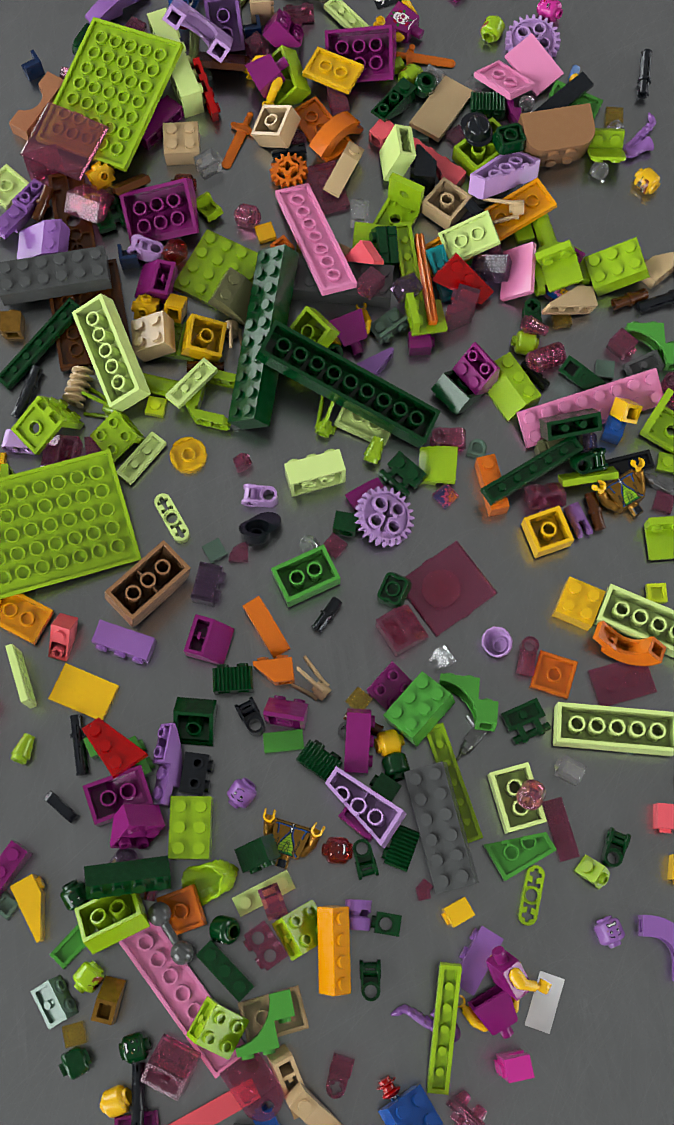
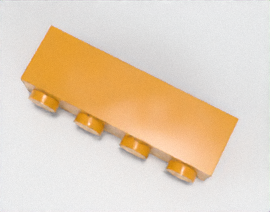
M349 906L317 907L319 993L331 996L351 994Z

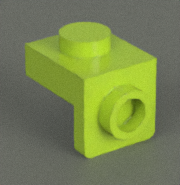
M208 191L196 198L197 210L208 222L216 220L220 215L224 214L222 208L213 201Z
M586 854L574 870L576 874L591 882L599 890L607 884L610 877V872L606 866Z

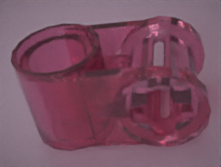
M327 86V100L332 116L344 111L349 112L350 106L345 93Z
M460 427L435 428L430 438V445L456 446L458 451L465 450L466 430Z
M334 1053L326 1083V1091L331 1098L338 1099L344 1095L355 1059ZM339 1082L341 1091L337 1090L336 1094L332 1093L330 1085Z

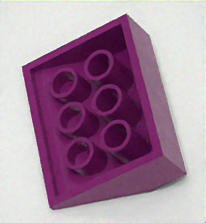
M392 24L325 30L326 50L364 65V70L356 83L394 80L397 44L396 28Z
M183 178L129 191L119 196L130 244L131 237L134 234L161 242L199 233L197 201L192 179Z

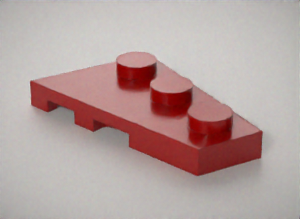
M193 58V67L198 75L197 81L202 84L203 96L212 122L219 121L221 110L218 102L215 103L214 101L215 95L212 87L209 86L207 74L204 72L200 58Z
M457 253L431 278L433 282L481 305L494 292Z
M99 717L81 728L113 778H116L148 756L145 751Z

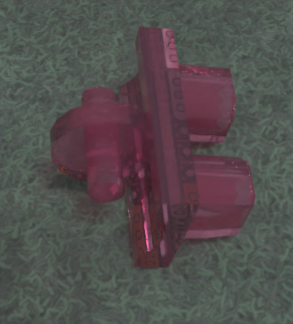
M309 2L298 6L288 4L283 7V11L290 15L291 20L301 27L304 23L315 22L314 6L309 4Z
M464 1090L446 1103L453 1111L450 1115V1118L455 1121L453 1125H485L483 1120L487 1111L480 1105H476L471 1111L467 1104L472 1098Z

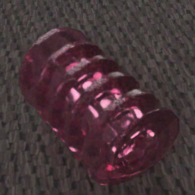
M558 341L528 352L525 360L528 368L536 373H541L562 365L567 356L563 344Z

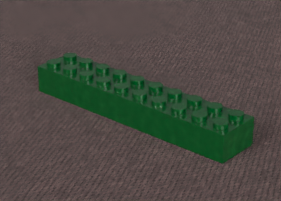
M285 244L258 251L228 423L243 430L270 426L279 372L256 360L255 357L274 321L277 320L286 326L288 323L299 253Z
M277 320L272 324L255 357L261 363L417 448H420L427 442L441 412Z

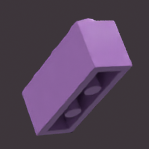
M99 620L91 640L97 650L103 652L107 650L113 651V654L120 658H125V656L131 657L132 661L138 664L150 662L157 644L154 637L103 620Z
M483 926L473 929L469 937L472 940L469 947L465 946L459 956L462 959L459 963L462 965L460 988L473 996L488 970L486 960L492 955V950L497 946H501L504 940Z

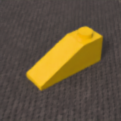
M31 874L9 887L36 943H40L45 940V891L43 889L45 883L41 876L37 877L36 874Z

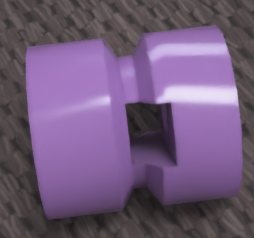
M345 899V906H349V930L370 931L371 919L368 917V914L371 913L372 901Z

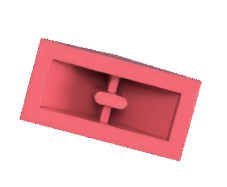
M360 240L345 256L348 262L384 265V260L371 241Z

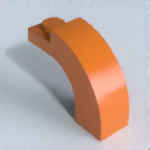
M348 111L341 112L321 127L312 139L309 147L320 157H330L335 147L344 137L350 134H361L364 128L359 125L360 121Z
M605 621L598 622L593 635V639L602 645L601 652L617 661L630 665L652 666L660 664L666 651V646L654 636L645 639H631L619 634Z

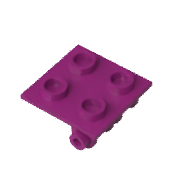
M392 661L366 691L371 698H374L387 711L413 681Z

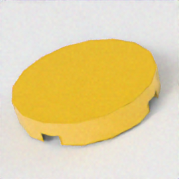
M183 437L172 445L173 447L169 455L171 463L176 470L181 473L190 474L199 471L205 465L207 452L206 447L200 440L193 437Z

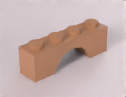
M47 71L38 83L43 96L41 102L33 109L18 110L10 120L9 125L15 135L29 142L38 135L64 79Z

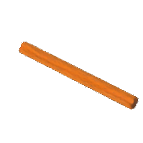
M417 233L414 237L427 322L428 325L435 326L438 322L428 258L425 252V239L422 233Z

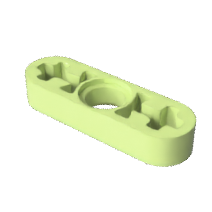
M165 493L157 495L154 499V504L173 539L180 544L186 543L190 538V532L170 496ZM163 499L164 501H167L166 505L169 510L165 511V508L161 504L160 500ZM170 514L177 515V520L174 523H169L167 517ZM179 526L181 532H185L183 538L178 536L175 527Z

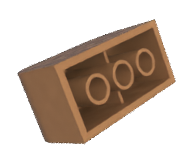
M590 103L521 113L518 123L522 126V132L526 136V145L522 152L539 158L540 166L551 167L559 163L569 164L581 159L585 155L595 134V124Z
M163 540L105 591V600L131 627H134L150 615L186 581L191 567Z

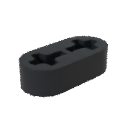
M51 790L44 797V800L70 823L78 816L72 808Z

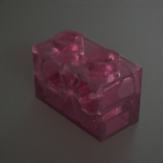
M265 920L243 935L245 937L243 943L249 952L252 950L257 955L255 961L261 970L265 968L268 971L288 956ZM255 932L263 933L264 941L261 944H256L253 941ZM268 949H272L276 953V958L272 962L267 961L264 956Z

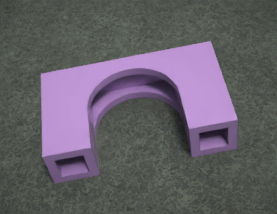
M173 0L162 20L175 30L183 26L197 34L207 44V53L222 63L231 49L233 38L183 0Z

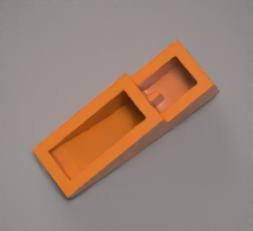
M260 596L243 605V610L274 659L276 656L290 650L286 639Z

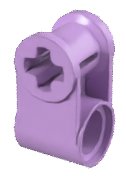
M134 234L131 237V245L127 249V254H137L139 260L149 263L157 259L161 260L164 247L159 241Z
M6 429L1 446L3 450L11 453L34 455L11 429Z
M244 484L243 489L245 492L244 499L241 501L242 505L273 508L278 504V494L274 487ZM268 494L274 495L270 500L265 499Z

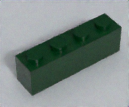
M168 855L84 866L87 900L171 889Z

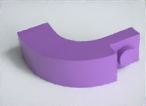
M638 915V935L660 939L669 948L672 956V981L674 982V923L659 916Z

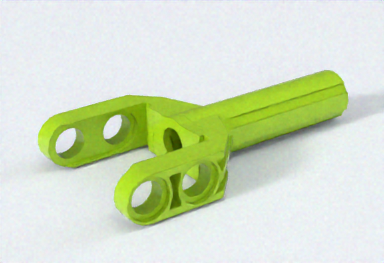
M548 213L532 222L539 243L536 253L562 243L556 239ZM583 258L580 268L584 280L578 282V284L587 286L590 284V275ZM536 260L534 293L538 297L545 295L546 282L541 265Z
M218 370L207 383L234 389L236 374ZM143 373L151 394L165 397V394L179 382ZM206 383L185 406L195 424L228 431L231 427V424L228 423V418L221 414L200 410L207 388Z

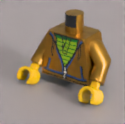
M638 457V465H636L635 460H631L630 464L635 468L634 471L631 469L619 476L618 479H614L607 484L605 481L598 480L599 488L595 484L592 485V490L598 491L597 495L602 506L612 511H617L619 514L629 510L634 518L644 512L638 504L643 500L646 493L645 476L642 469L645 466L643 458Z
M265 808L263 813L264 836L274 835L273 838H275L276 845L281 854V857L276 860L275 866L287 869L290 858L299 860V858L306 857L315 849L320 836L325 830V826H323L322 830H317V822H315L312 828H308L276 818L275 809L272 815H268L266 813L267 808Z

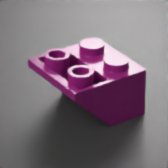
M279 8L266 22L262 35L274 47H280L281 45L300 47L304 32L299 24H295L291 20L290 15L286 11H282Z
M157 259L144 264L134 297L137 298L138 295L147 294L151 297L159 298L160 303L165 304L170 293L174 291L175 280L178 276L176 262Z
M474 342L452 370L475 395L486 394L498 381L500 368L477 342Z
M195 614L184 653L186 656L217 665L224 664L235 629L215 619Z
M123 804L114 815L110 848H147L165 827L159 805Z

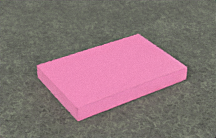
M532 33L504 57L514 70L535 82V88L531 91L536 97L564 75V72Z
M500 60L474 72V78L508 100H512L535 88V82Z
M530 242L503 251L501 301L505 302L534 293L536 243Z

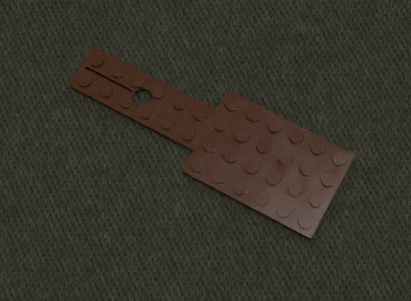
M79 169L48 175L49 187L55 189L51 197L54 218L62 219L70 228L68 251L96 247L83 170ZM70 216H77L80 219L78 225L70 226L67 224ZM116 259L108 260L112 289L49 299L53 316L69 297L80 306L99 294L111 298L114 301L131 343ZM74 321L56 340L62 372L72 370L74 366H93L77 324Z

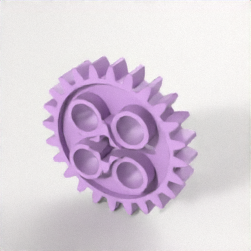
M535 14L532 15V18L526 15L525 20L519 17V23L514 20L513 26L510 25L509 31L506 32L505 49L508 52L511 51L532 32L553 58L556 57L557 51H559L561 42L559 38L560 32H557L558 27H553V21L547 23L548 18L541 20L542 15L538 19L535 18Z
M377 486L374 490L371 488L365 492L362 498L357 501L359 504L355 509L359 512L355 513L354 516L358 517L359 520L355 524H361L358 531L364 530L363 538L369 536V543L375 540V546L382 542L383 548L388 544L392 547L407 539V535L411 533L410 529L414 524L410 521L414 520L415 517L410 516L413 510L408 509V506L411 504L410 502H404L406 496L399 497L400 491L394 494L393 488L387 491L386 486L381 489ZM371 519L376 522V525L372 523Z

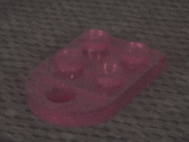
M255 1053V1058L242 1061L241 1057L222 1071L220 1076L244 1113L252 1120L263 1122L274 1118L281 1110L283 1091L280 1083L261 1055ZM266 1101H271L274 1104L273 1110L269 1113L262 1110V1105Z

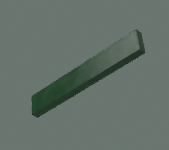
M69 297L0 372V382L11 391L31 369V366L45 354L75 321L72 312L81 306Z
M575 436L567 437L481 488L480 491L490 506L581 453L584 448Z

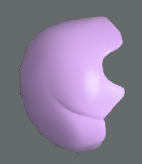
M493 626L482 635V647L492 657L501 658L508 655L512 649L513 639L509 632L502 627Z

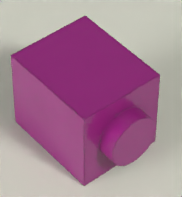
M411 331L408 332L409 356L431 355V350L435 347L434 337H431V334L412 336Z

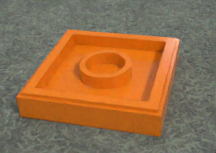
M540 650L529 688L567 700L578 662Z
M195 884L156 898L157 902L166 903L170 907L171 918L169 923L177 935L207 924Z

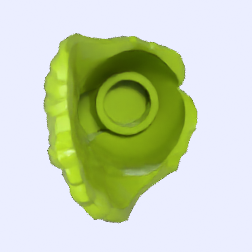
M215 859L212 862L201 865L189 866L183 872L181 886L184 888L195 884L201 905L204 906L212 899L219 897L225 892H229L234 887L239 869L234 864L223 859Z

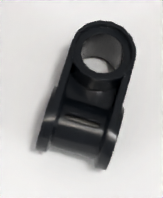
M250 697L248 701L240 705H234L248 732L255 737L261 736L265 732V724L253 697ZM252 723H261L260 729L252 730Z

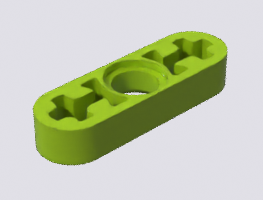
M538 865L527 868L522 887L517 918L521 924L526 926L533 925L536 922L540 906L545 872ZM535 869L540 874V878L535 880V884H539V888L527 886L528 882L532 883L533 876L530 875V872H534ZM529 889H533L537 894V898L533 902L528 901L525 896ZM524 903L535 905V909L530 908L529 914L533 915V918L528 919V922H525V918L522 917V913H526L528 908L523 906Z

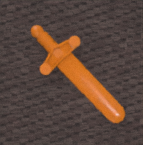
M414 44L409 45L406 53L396 52V57L400 56L402 60H405L406 65L413 62L453 68L456 65L453 59L414 53Z
M251 111L247 113L243 123L231 122V128L237 130L222 161L224 169H229L232 166L246 135L252 137V129L249 125L254 114Z

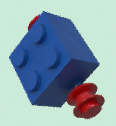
M387 1076L378 1082L380 1086L377 1090H383L384 1092L382 1099L391 1100V1102L378 1111L385 1125H443L421 1084L412 1086L398 1095L400 1086L394 1085L395 1077L390 1078V1076Z

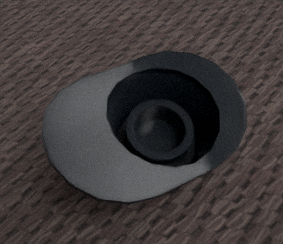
M471 112L462 118L460 122L461 128L469 144L475 147H483L490 143L493 131L485 115Z
M263 512L241 523L239 531L244 535L248 546L264 544L269 539L270 533L280 526L281 517L274 512Z

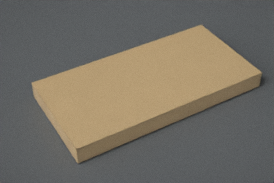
M445 75L434 93L428 97L411 119L409 126L439 142L470 101L473 90Z

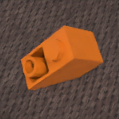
M278 655L276 659L260 657L257 658V661H253L254 669L275 686L295 684L292 657Z

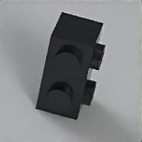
M185 752L179 787L181 794L205 796L206 792L209 793L211 781L208 780V774L213 771L214 760H211L210 755Z

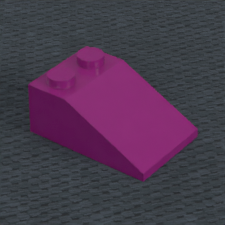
M275 695L274 698L269 697L263 711V716L266 724L305 730L309 704H306L305 700L302 699L288 701L286 697Z
M141 765L126 770L116 778H113L111 775L82 786L94 825L97 827L112 822L114 815L123 804H154Z

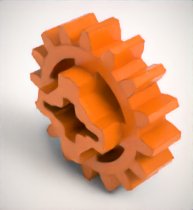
M288 152L285 157L281 154L280 159L275 158L276 163H271L272 168L269 171L272 182H275V186L280 185L281 189H284L285 186L287 188L297 186L298 183L303 184L302 179H307L308 168L306 161H303L302 156L297 157V153L291 156L290 152Z

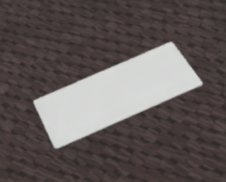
M540 971L537 983L542 978L551 983L552 986L548 994H543L538 990L533 993L525 1026L550 1034L565 979Z

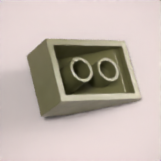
M230 267L223 275L208 304L245 327L253 284L245 276Z

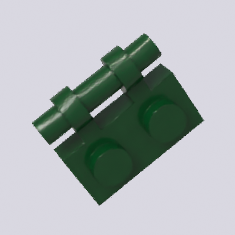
M113 194L111 196L112 200L108 202L105 196L88 201L100 234L116 230L115 223L120 222L122 227H126L121 201L116 194ZM111 209H116L117 213L112 215Z
M401 451L388 462V467L392 469L390 472L387 473L384 469H381L378 473L383 478L382 481L390 484L396 493L400 491V494L406 496V498L410 495L406 488L410 485L416 489L428 476ZM397 475L403 479L401 483L394 479Z
M537 698L501 713L508 731L517 730L518 735L512 738L515 745L521 742L524 744L530 738L544 735L545 731L551 729L549 722L541 724L539 720L546 715ZM533 723L534 728L525 732L523 726Z

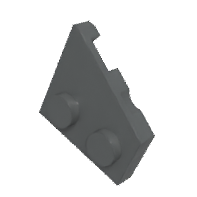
M656 349L622 366L627 376L652 368H657L659 373L665 365Z

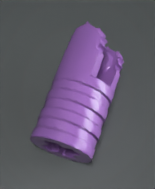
M579 502L572 503L563 509L578 539L583 537L579 524H581L587 535L593 534V530Z

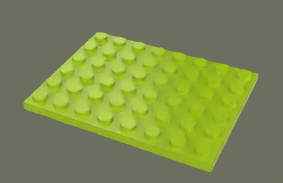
M93 17L36 140L41 144L95 162L100 161L101 164L107 163L108 166L127 172L184 49L183 44Z
M110 449L0 477V599L141 560Z

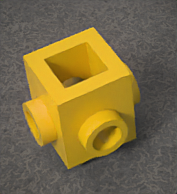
M100 161L94 163L91 166L92 169L85 172L93 188L96 190L106 189L116 180L114 169L108 166L107 163L101 164Z
M147 294L138 295L136 301L132 302L131 311L134 312V319L159 312L160 299Z

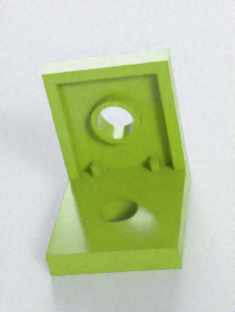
M392 172L389 177L388 198L373 224L393 226L394 223L391 222V219L398 218L400 220L399 223L411 221V227H413L421 213L425 187Z
M667 388L639 434L674 455V435H670L667 432V428L674 429V411L666 407L674 391Z
M38 395L11 430L35 455H40L62 427L81 430L85 424L80 420V415L71 411L68 408V403L63 399ZM36 423H38L39 425V431L37 433L33 431V426Z

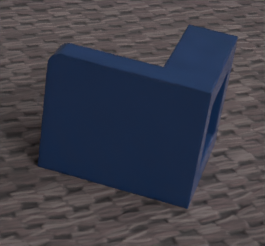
M259 14L255 15L256 23L243 25L246 44L262 42Z
M34 50L30 51L33 59L21 65L30 82L45 75L42 63Z
M117 244L122 270L140 268L137 254L128 255L127 250H123L121 244Z

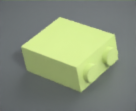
M395 124L379 150L384 181H389L392 172L403 177L416 157L412 127Z

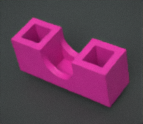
M521 1048L496 1053L497 1059L494 1060L496 1073H499V1076L508 1083L535 1078L530 1054L524 1053Z

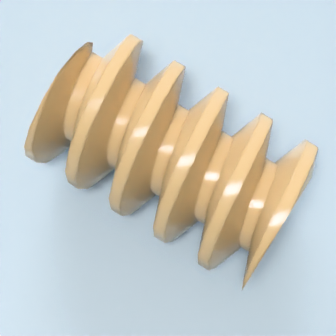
M83 366L72 367V373L69 375L70 380L67 381L65 393L62 395L63 400L74 407L84 408L80 401L85 402L86 398L82 396L81 392L89 393L85 388H91V385L87 382H93V378L89 375H95L94 371Z

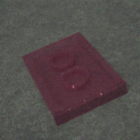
M336 160L307 167L308 173L306 174L307 179H305V182L309 183L324 214L350 208L345 187L339 198L323 190L337 164Z
M616 662L587 671L600 706H612L657 692L648 666H635Z

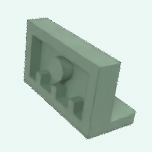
M395 306L371 323L370 334L380 345L384 342H390L394 335L398 332L402 333L408 328L407 315L403 316Z
M61 975L47 980L30 991L49 1030L79 1012Z

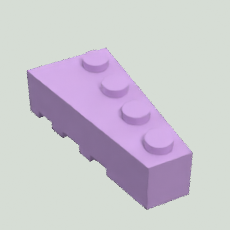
M522 151L498 155L470 174L468 193L483 200L512 189L519 184L530 182L538 177L540 159Z
M336 766L325 784L385 849L407 815L406 812Z

